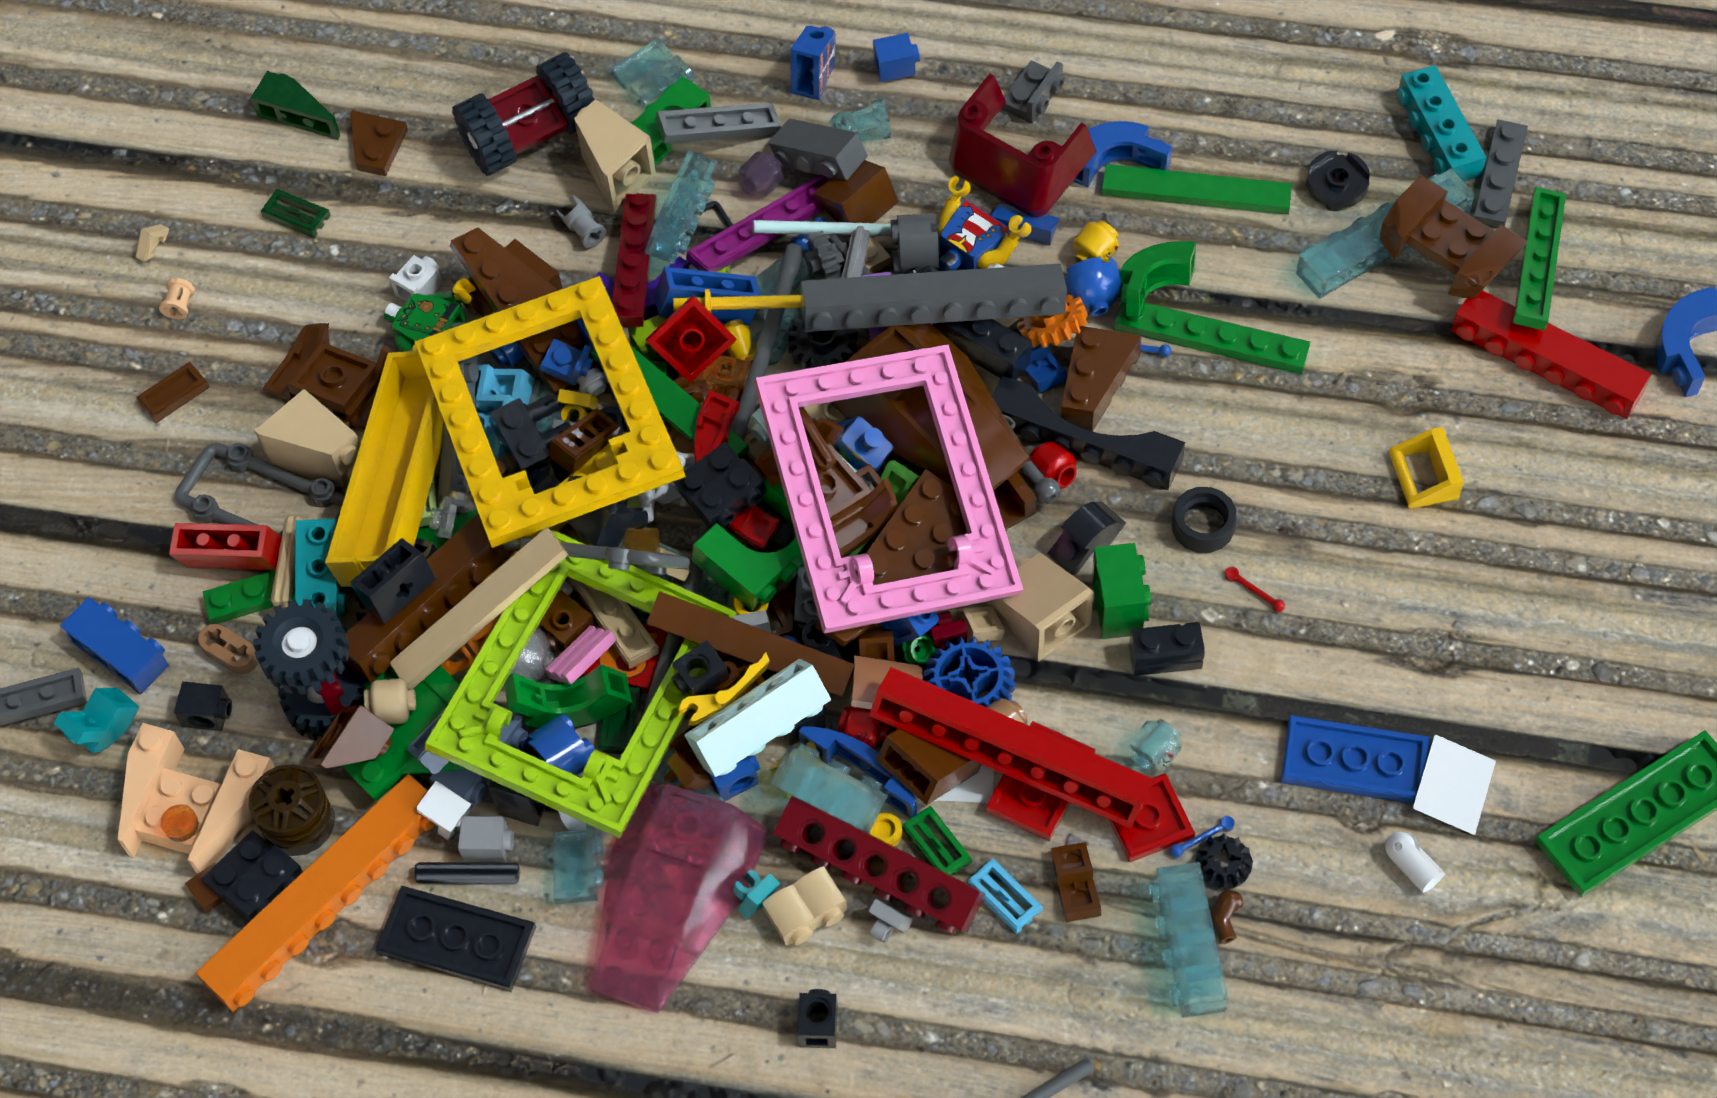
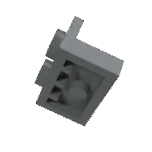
M1031 60L1004 96L1006 103L1001 109L1033 123L1039 113L1043 114L1046 111L1052 95L1059 93L1065 82L1063 64L1057 61L1052 69Z

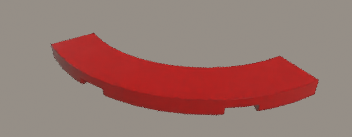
M709 390L696 422L695 445L693 448L695 463L722 443H729L731 427L740 408L739 401ZM755 505L747 507L739 513L736 519L726 527L737 537L765 553L781 524L779 519L767 514Z

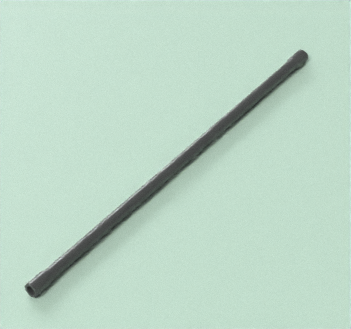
M788 244L786 246L773 296L790 295L794 279L798 275L805 253L802 246L798 244ZM785 308L768 309L739 401L740 408L731 427V430L743 441H745L748 431L747 426L758 399L754 382L757 377L765 376ZM703 520L696 542L710 530ZM691 554L690 572L681 587L697 594L704 571L691 561ZM667 632L639 723L677 655L683 640L682 637Z

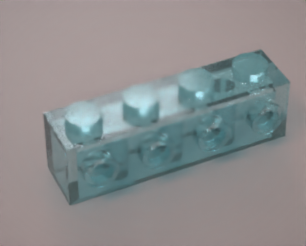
M687 151L654 224L645 253L671 264H675L679 253L685 255L692 238L687 234L694 235L700 220L695 215L702 216L708 201L704 196L710 198L716 180L711 178L717 163L716 161L692 151Z
M1200 862L1156 868L1155 881L1150 882V894L1152 903H1159L1161 915L1156 916L1159 937H1166L1168 949L1163 950V958L1166 971L1173 972L1175 984H1170L1173 1006L1180 1007L1182 1018L1225 1012L1228 995Z

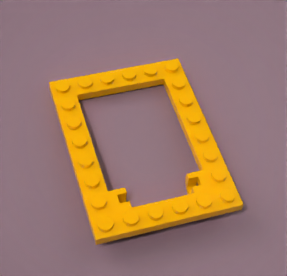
M600 276L415 341L492 548L686 477L683 466ZM582 318L629 432L609 439L616 465L534 494L525 470L502 478L458 362Z

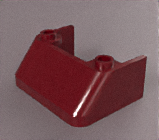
M989 73L959 111L949 155L950 166L959 177L1026 215L1041 217L1050 211L1097 151L1087 126L1082 122L1063 146L1050 140L1041 141L1028 154L984 131L1006 103L995 76Z

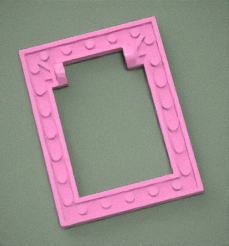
M949 345L762 376L755 379L754 386L823 633L1020 595L1022 593L1023 586ZM923 386L968 534L949 537L947 543L949 552L957 550V558L953 564L955 570L873 585L874 570L869 555L860 554L841 558L798 407Z

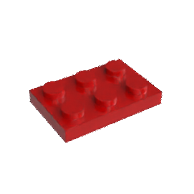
M1032 721L1030 724L1031 727L1092 753L1096 752V749L1037 722ZM1003 774L986 806V813L1050 842L1070 802Z

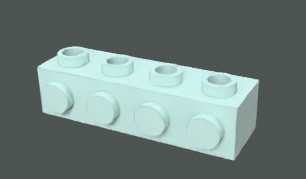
M799 658L684 736L704 770L715 777L725 775L733 771L737 766L736 763L745 757L760 753L766 747V743L776 736L781 737L791 732L795 727L794 724L803 718L818 714L823 709V705L829 702L831 698L813 665Z

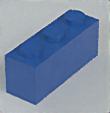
M672 267L663 268L654 293L658 315L664 318L670 317L675 312L673 298H690L692 295L695 297H705V289L710 290L711 297L760 296L755 276ZM756 309L711 310V313L721 323L725 324L729 321L740 319L748 326H750Z
M88 597L60 625L61 629L71 643L141 695L169 666L163 656L165 649L154 638L150 637L148 640L143 638L138 627L128 619L124 622L119 620L117 613L107 603L102 602L99 605Z

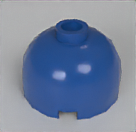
M1094 257L1067 268L1068 275L1064 277L1067 295H1072L1073 299L1080 297L1087 313L1091 314V316H1100L1107 313L1109 307L1120 296L1122 280L1117 262L1113 258L1109 257V263L1103 262L1101 257Z

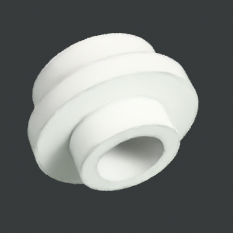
M593 368L589 370L586 377L581 376L578 379L580 393L598 396L604 392L608 382L605 373L601 372L599 368Z

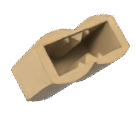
M824 866L811 871L793 885L777 891L762 902L765 914L785 946L792 943L800 945L812 937L814 929L824 924L827 927L836 924L844 917V912L847 910L845 898Z

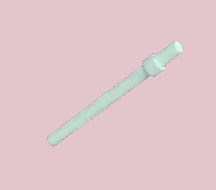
M753 220V233L814 234L823 231L826 235H851L852 231L857 229V226H863L864 230L870 231V236H891V224ZM935 225V232H938L939 225Z

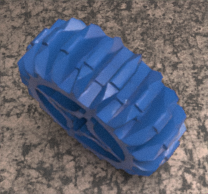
M960 636L958 645L955 646L947 640L945 651L936 648L934 658H928L926 662L927 669L922 674L923 681L984 707H989L994 701H1000V698L1008 699L1011 702L1012 694L1010 693L1015 691V682L1013 680L1015 678V671L1010 667L1009 657H1002L1000 646L990 650L991 643L988 639L982 645L978 644L975 636L971 639V643H965L964 639ZM960 664L957 670L948 672V676H944L948 670ZM965 672L972 683V690H970V685L965 678ZM995 686L989 694L978 699L979 694L988 691L989 687Z

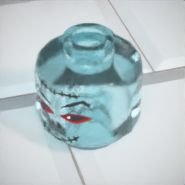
M1161 718L1157 722L1147 720L1130 741V748L1135 753L1132 760L1147 772L1152 767L1159 771L1165 770L1182 749V744L1179 740L1181 734Z

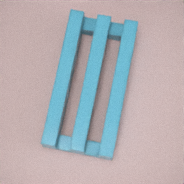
M994 858L967 880V884L986 893L983 902L1016 934L1022 930L1025 924L1028 925L1035 915L1038 916L1043 911V906ZM992 871L1030 909L1025 911L988 873ZM982 880L1019 918L1016 919L979 881Z

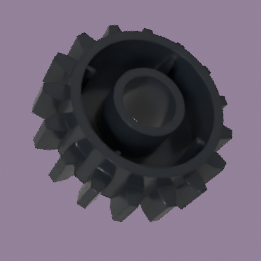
M802 316V323L793 321V331H788V352L792 354L794 364L800 363L802 365V370L844 363L858 350L856 329L805 332Z

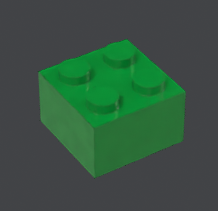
M1135 543L1094 547L1092 586L1102 639L1130 636L1131 629L1143 628L1144 622L1149 621L1148 605H1151L1150 587L1143 584L1142 575L1146 574L1145 560L1143 555H1137Z

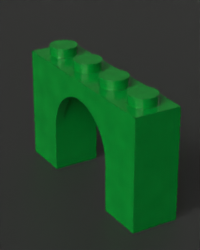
M765 478L763 480L767 493L763 496L762 500L788 521L795 534L794 540L787 547L776 552H757L742 545L716 523L693 545L691 559L694 564L751 611L760 603L766 605L776 594V588L783 581L789 583L798 573L799 566L804 562L784 490L780 484L772 487Z

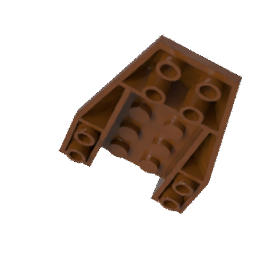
M931 323L889 326L846 361L850 362L949 345L993 490L1030 461L1028 454L969 358ZM923 386L829 402L846 419L859 416L873 428L879 429L883 437L893 445L892 454L923 471L925 469L954 488Z

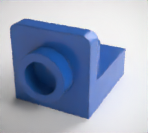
M553 339L541 363L540 371L576 386L580 375L586 377L594 360L589 358L592 347L586 344L583 351Z
M935 612L880 622L884 630L893 631L894 646L897 647L902 645L903 642L907 643L921 637L939 622V618Z

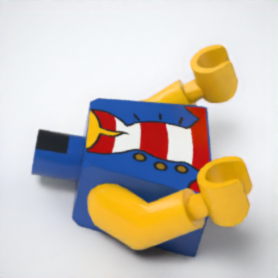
M952 177L948 184L952 196L951 198L948 197L945 202L937 232L938 239L940 240V252L943 255L939 259V268L942 271H955L959 266L964 270L985 269L990 264H1005L1018 246L1019 237H1027L1031 233V225L1026 222L1018 230L1023 217L1015 215L1010 219L1009 227H1007L965 199L963 202H960L961 197L969 194L971 189L970 183L965 181L963 188L960 191H956L959 177Z

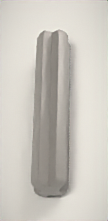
M857 226V229L852 231L842 278L862 276L870 239V231L864 230L863 226Z

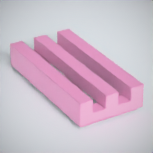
M590 625L544 670L550 679L572 684L617 639L612 631H604L603 628L596 630L595 626Z

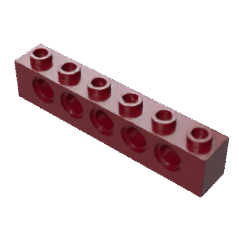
M793 795L773 832L774 835L782 838L779 845L797 854H799L801 849L813 854L810 861L821 867L824 866L828 870H830L832 865L844 870L841 876L844 879L858 886H861L863 881L875 886L872 892L875 895L889 902H892L894 897L906 902L904 907L906 911L922 919L926 913L937 918L936 926L955 935L957 929L968 932L986 896V893ZM819 825L823 831L822 839L816 844H811L808 837L809 831L814 826ZM850 841L854 847L853 855L848 860H842L839 855V849L844 842ZM881 857L885 862V869L881 875L874 877L870 871V864L875 858ZM908 873H913L917 880L916 887L913 891L905 893L901 887L902 878ZM944 889L948 894V903L944 908L937 909L933 905V895L936 891Z

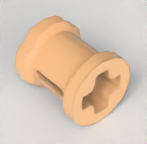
M171 278L167 281L166 288L168 292L165 300L160 303L159 310L168 318L176 320L185 319L188 314L189 297L194 295L195 287L185 279Z

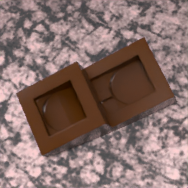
M1086 842L1051 848V857L1065 921L1070 922L1101 916V905L1093 879V868Z

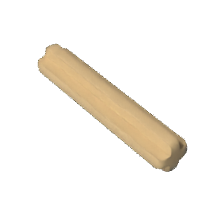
M289 515L284 520L271 594V602L275 607L279 605L284 608L288 607V601H291L295 580L296 520H302L300 516Z

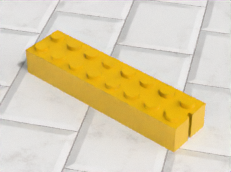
M418 351L388 353L325 562L341 587L351 586V580L401 538L414 546L442 447L444 428L442 413Z

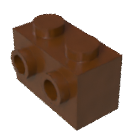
M559 589L535 631L542 636L543 643L551 651L557 652L559 650L563 652L590 625L595 626L593 616Z

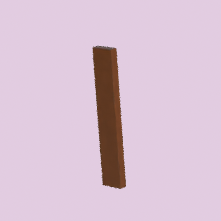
M661 591L657 595L647 625L698 644L708 640L714 650L751 664L758 663L763 655L767 653L770 661L766 669L775 673L780 672L800 658L813 665L826 691L839 697L843 696L854 667L853 663Z

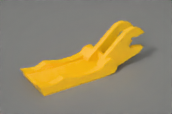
M767 653L763 655L758 663L750 665L744 676L730 689L719 691L717 694L688 696L683 699L678 709V717L686 713L688 709H693L696 713L691 717L688 726H696L733 703L766 671L770 661Z

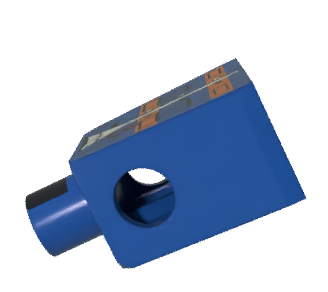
M811 25L806 26L791 47L790 93L816 100L820 99L835 65L836 33L832 28L828 26H822L821 28Z

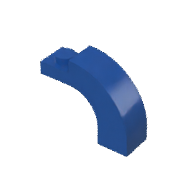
M1116 121L1094 126L1088 129L1097 152L1073 182L1089 187L1097 172L1106 164L1115 161H1132L1151 169L1168 170L1171 164L1172 146L1162 140L1148 137L1149 126L1144 124Z
M1715 286L1692 292L1675 303L1668 312L1656 341L1655 360L1659 373L1663 374L1672 371L1673 381L1676 386H1680L1685 397L1697 395L1705 379V375L1691 349L1690 340L1696 336L1717 331V290Z

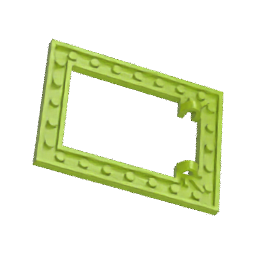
M552 530L559 542L584 544ZM566 556L504 610L427 739L425 750L620 839L686 715L684 713L678 717L679 706L682 700L688 697L689 694L686 692L682 695L671 679L675 675L673 665L671 664L620 760L595 749L587 761L582 778L500 742L503 725L508 727L513 712L493 702L567 576L649 613L653 609L659 591L730 618L737 616L738 613L651 573H647L631 564L629 571L608 568L609 561ZM685 639L673 662L700 644ZM694 668L690 671L689 675L699 678L706 673V670Z

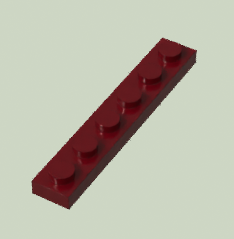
M625 194L612 305L621 326L643 327L657 208L656 194Z

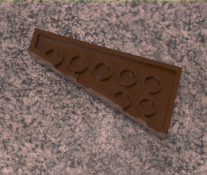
M479 227L452 239L450 242V248L495 313L558 291L556 287ZM573 321L515 341L549 392H552L555 396L559 395L560 389L569 390L574 385L540 371V366L553 339L583 351L586 344L589 345L581 334L580 328ZM590 351L589 358L593 359ZM593 359L594 361L590 369L599 368L603 372L602 366Z

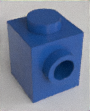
M908 33L873 40V59L880 82L916 75L915 62H920L917 44H911Z

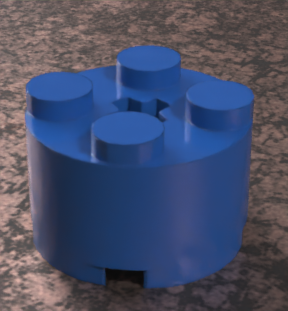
M565 714L551 719L519 742L520 751L573 775L584 772L587 761L595 750L587 738L581 740L575 732L572 721Z

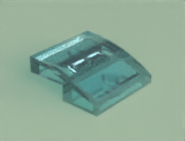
M659 37L612 67L610 73L623 89L644 108L650 103H654L664 93L665 89L670 84H674L680 77L683 76L691 82L696 80L695 74L678 54L674 56Z

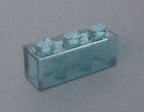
M800 743L798 749L789 745L770 784L869 833L888 796L880 791L882 784L865 775L862 776L861 780L848 775L851 768L834 759L831 760L829 765L818 760L817 757L820 752Z

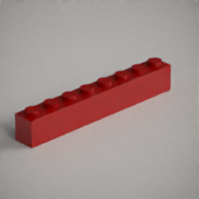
M890 667L879 686L869 714L872 718L1131 829L1152 781V778L893 667Z

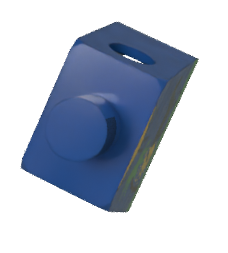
M856 416L836 423L843 427L844 430L833 448L856 471L871 464L877 473L894 448L893 445L883 437L879 429L873 428L862 417ZM864 475L863 477L870 482L866 475Z

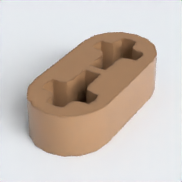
M211 624L201 630L198 641L203 652L209 658L237 674H247L255 669L258 660L254 653L256 651L249 641L219 624ZM212 638L215 640L220 638L224 646L222 647L217 643L210 644L209 641ZM233 652L242 656L247 654L248 658L236 660Z

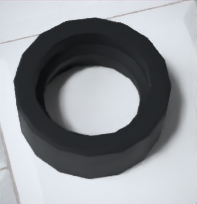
M1195 487L1187 490L1178 497L1173 508L1172 531L1176 540L1186 549L1197 553H1211L1222 549L1231 541L1235 532L1237 521L1236 507L1229 496L1213 487ZM1198 506L1210 507L1217 510L1223 516L1224 524L1218 531L1200 533L1192 530L1185 524L1184 516L1192 508Z

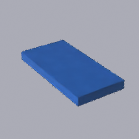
M1290 715L1281 783L1414 804L1428 759L1430 737Z

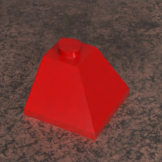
M694 295L646 338V341L685 379L687 378L688 382L698 377L737 340Z

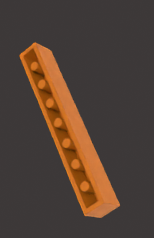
M407 774L196 972L204 986L232 1013L238 1007L248 1004L260 986L266 981L274 979L281 972L282 966L293 955L296 956L302 953L308 946L309 940L320 930L328 928L334 922L336 915L346 905H351L357 901L362 894V890L372 880L381 878L386 873L389 864L399 855L406 854L414 845V841L424 831H429L436 826L435 823L417 812V806L428 790L410 774Z

